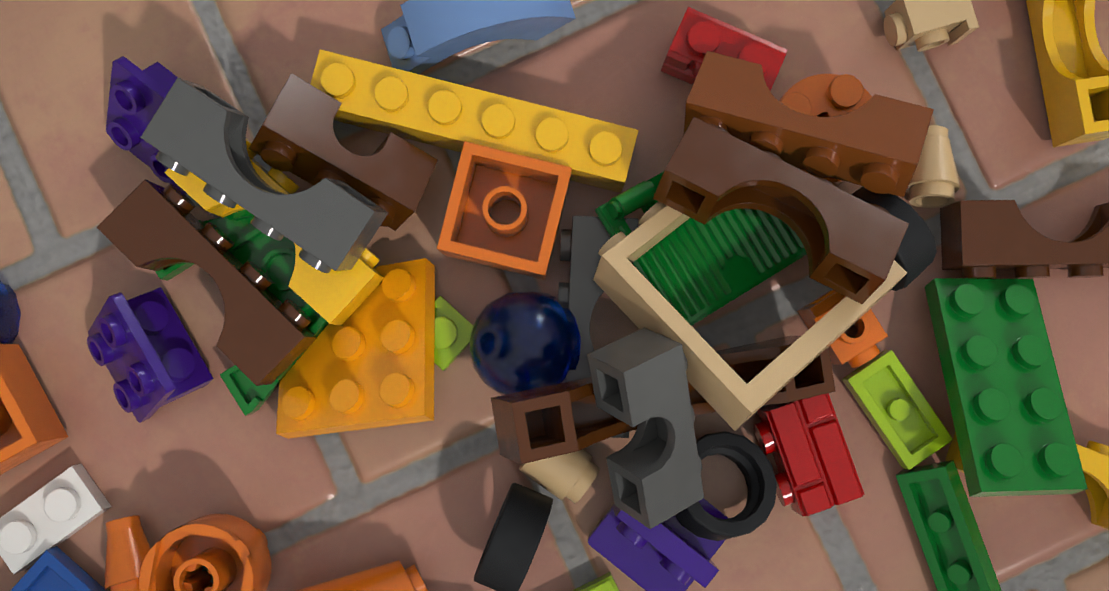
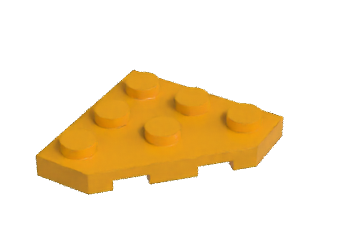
M422 258L376 267V270L384 277L382 282L342 326L328 324L280 380L276 425L277 435L289 439L434 421V264L428 259Z

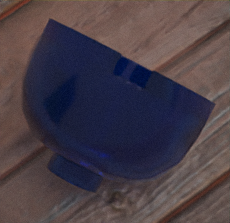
M511 292L490 302L477 316L470 334L469 352L473 367L481 380L500 395L562 383L569 370H576L580 360L581 336L576 318L569 308L561 307L558 301L555 300L556 297L541 292Z

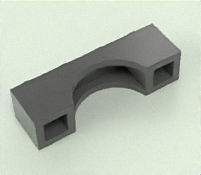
M177 78L140 137L159 150L155 158L167 168L181 175L187 176L191 172L207 184L203 191L217 202L230 208H235L236 204L253 214L254 217L251 220V224L262 233L278 241H281L284 236L302 248L299 257L315 269L324 273H329L331 269L334 271L351 270L388 215V212L340 180L324 178L311 188L294 194H284L270 187L257 174L248 156L246 131L249 117L204 86Z
M573 215L572 230L561 229L560 261H570L569 283L559 282L557 314L568 315L567 336H556L555 368H565V382L591 377L587 354L595 350L590 336V320L597 300L604 293L593 278L601 259L598 252L611 238L599 217ZM624 218L632 232L638 228L637 218ZM629 432L613 436L612 438H629Z

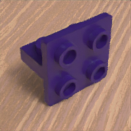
M121 56L112 62L106 132L118 147L130 151L152 169L153 173L160 180L173 184L184 194H187L165 174L168 168L155 158L159 150L140 138L178 77L159 62L141 70L126 57Z
M161 287L126 300L121 292L109 296L88 331L87 345L93 359L100 366L106 365L115 381L113 390L119 405L125 412H132L139 423L149 419L160 407L208 385L214 379Z
M704 498L699 501L703 509L713 517L728 518ZM615 503L588 536V544L645 591H686L694 580L706 588L719 571L711 561V558L725 541H714L697 537L684 528L675 515L649 529L616 507Z

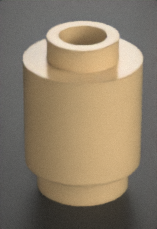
M582 449L573 453L521 464L519 470L558 499L562 500L566 497L573 503H577L595 480L600 468L591 462L592 455Z

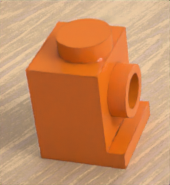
M832 289L797 312L807 328L810 329L846 296ZM871 309L854 323L858 329L854 337H848L843 333L829 346L832 365H843L848 362L851 368H856L880 354L876 344L888 337Z

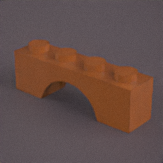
M707 51L686 100L684 134L692 119L696 117L710 125L722 127L732 136L762 151L772 152L778 155L784 162L796 168L806 170L814 176L822 178L831 177L863 186L874 193H889L904 198L917 168L934 109L875 94L863 106L844 115L833 117L805 115L788 108L773 96L765 83L761 64Z

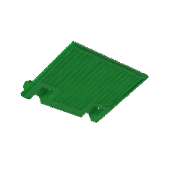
M663 172L647 181H642L595 209L610 237L619 232H623L626 236L629 235L632 231L624 218L639 208L645 214L654 204L659 202L653 199ZM734 209L717 215L706 224L689 218L632 264L692 326L804 257L807 253L797 234L779 218L760 210Z

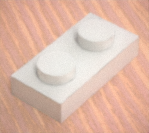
M82 464L69 467L0 518V556L13 574L27 569L46 550L60 545L112 507Z

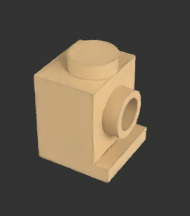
M895 0L884 12L885 36L889 44L896 47V50L916 45L917 51L922 52L943 45L946 42L950 46L959 43L979 28L971 0Z

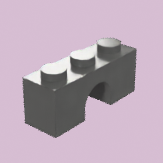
M642 328L587 354L596 406L631 427L638 425L631 441L621 450L606 457L615 506L647 528L652 529L702 500L704 492L701 479L702 462L698 455L694 430L695 413L690 402L686 374L688 363L683 352V346L677 341Z

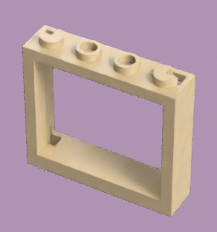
M657 202L642 216L639 221L640 226L627 236L623 232H619L602 246L598 252L601 259L593 280L639 329H649L682 344L688 363L686 371L687 381L736 431L878 303L907 272L894 260L886 280L863 304L848 297L842 299L747 384L632 264L690 217L661 202Z

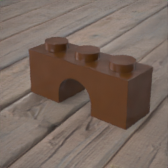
M291 73L252 141L249 150L260 155L263 161L272 168L279 171H289L312 184V186L324 178L343 181L387 211L388 215L380 226L389 227L396 231L416 211L438 159L392 132L370 156H360L349 152L338 142L333 130V121L342 103Z

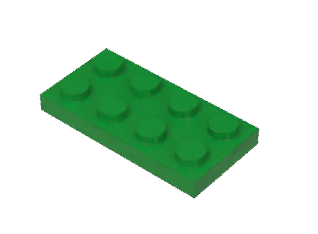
M934 278L924 288L969 497L1076 494L1088 489L1034 280Z

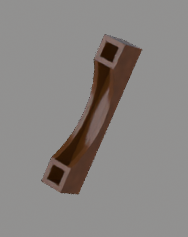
M786 336L718 350L716 352L747 384L801 336ZM829 347L764 405L788 403L835 392ZM591 377L491 397L500 455L519 464L577 452L610 437L636 430L638 425L631 427L596 406ZM688 382L690 402L695 416L716 412Z

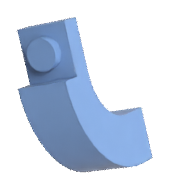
M408 0L400 5L403 15L382 28L381 32L392 68L420 74L447 57L479 44L503 39L537 41L576 19L570 0Z

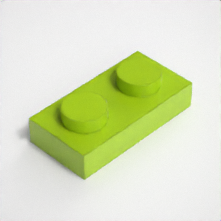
M892 350L882 351L875 358L842 379L902 468L912 469L953 441L947 429Z

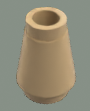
M929 126L917 168L906 191L909 194L910 204L922 208H937L950 205L955 201V192L960 189L951 143L948 138V129L943 126Z

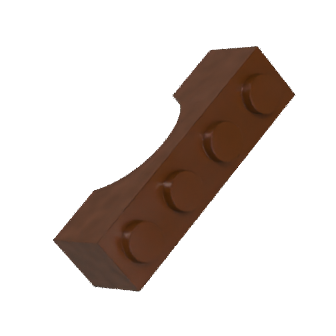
M696 117L692 119L667 164L653 199L702 224H706L723 212L734 209H755L779 218L801 240L808 257L809 278L860 304H863L886 280L909 223L891 215L883 207L867 203L837 188L832 182L800 170L784 162L778 155L762 151L732 136L722 127L710 125Z
M145 179L96 228L136 267L160 271L176 264L194 263L205 270L217 284L224 302V325L216 346L256 386L272 384L317 339L307 328L312 320L293 301L287 298L282 303L267 288L273 283L272 280L252 261L247 260L242 264L229 251L234 243L221 229L211 222H208L205 226L190 213L196 207L195 204L180 189L171 183L164 188Z
M962 200L940 208L942 270H962V278H997L996 269H1015L1016 279L1050 277V269L1067 268L1068 278H1090L1104 276L1103 268H1109V202L1095 206L1086 227L1069 242L1056 241L1037 232L1024 219L1015 200Z

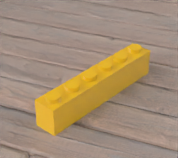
M321 49L319 50L310 85L342 103L335 115V121L386 134L392 132L402 138L457 152H462L464 141L571 167V181L619 193L622 192L626 182L639 131L614 123Z

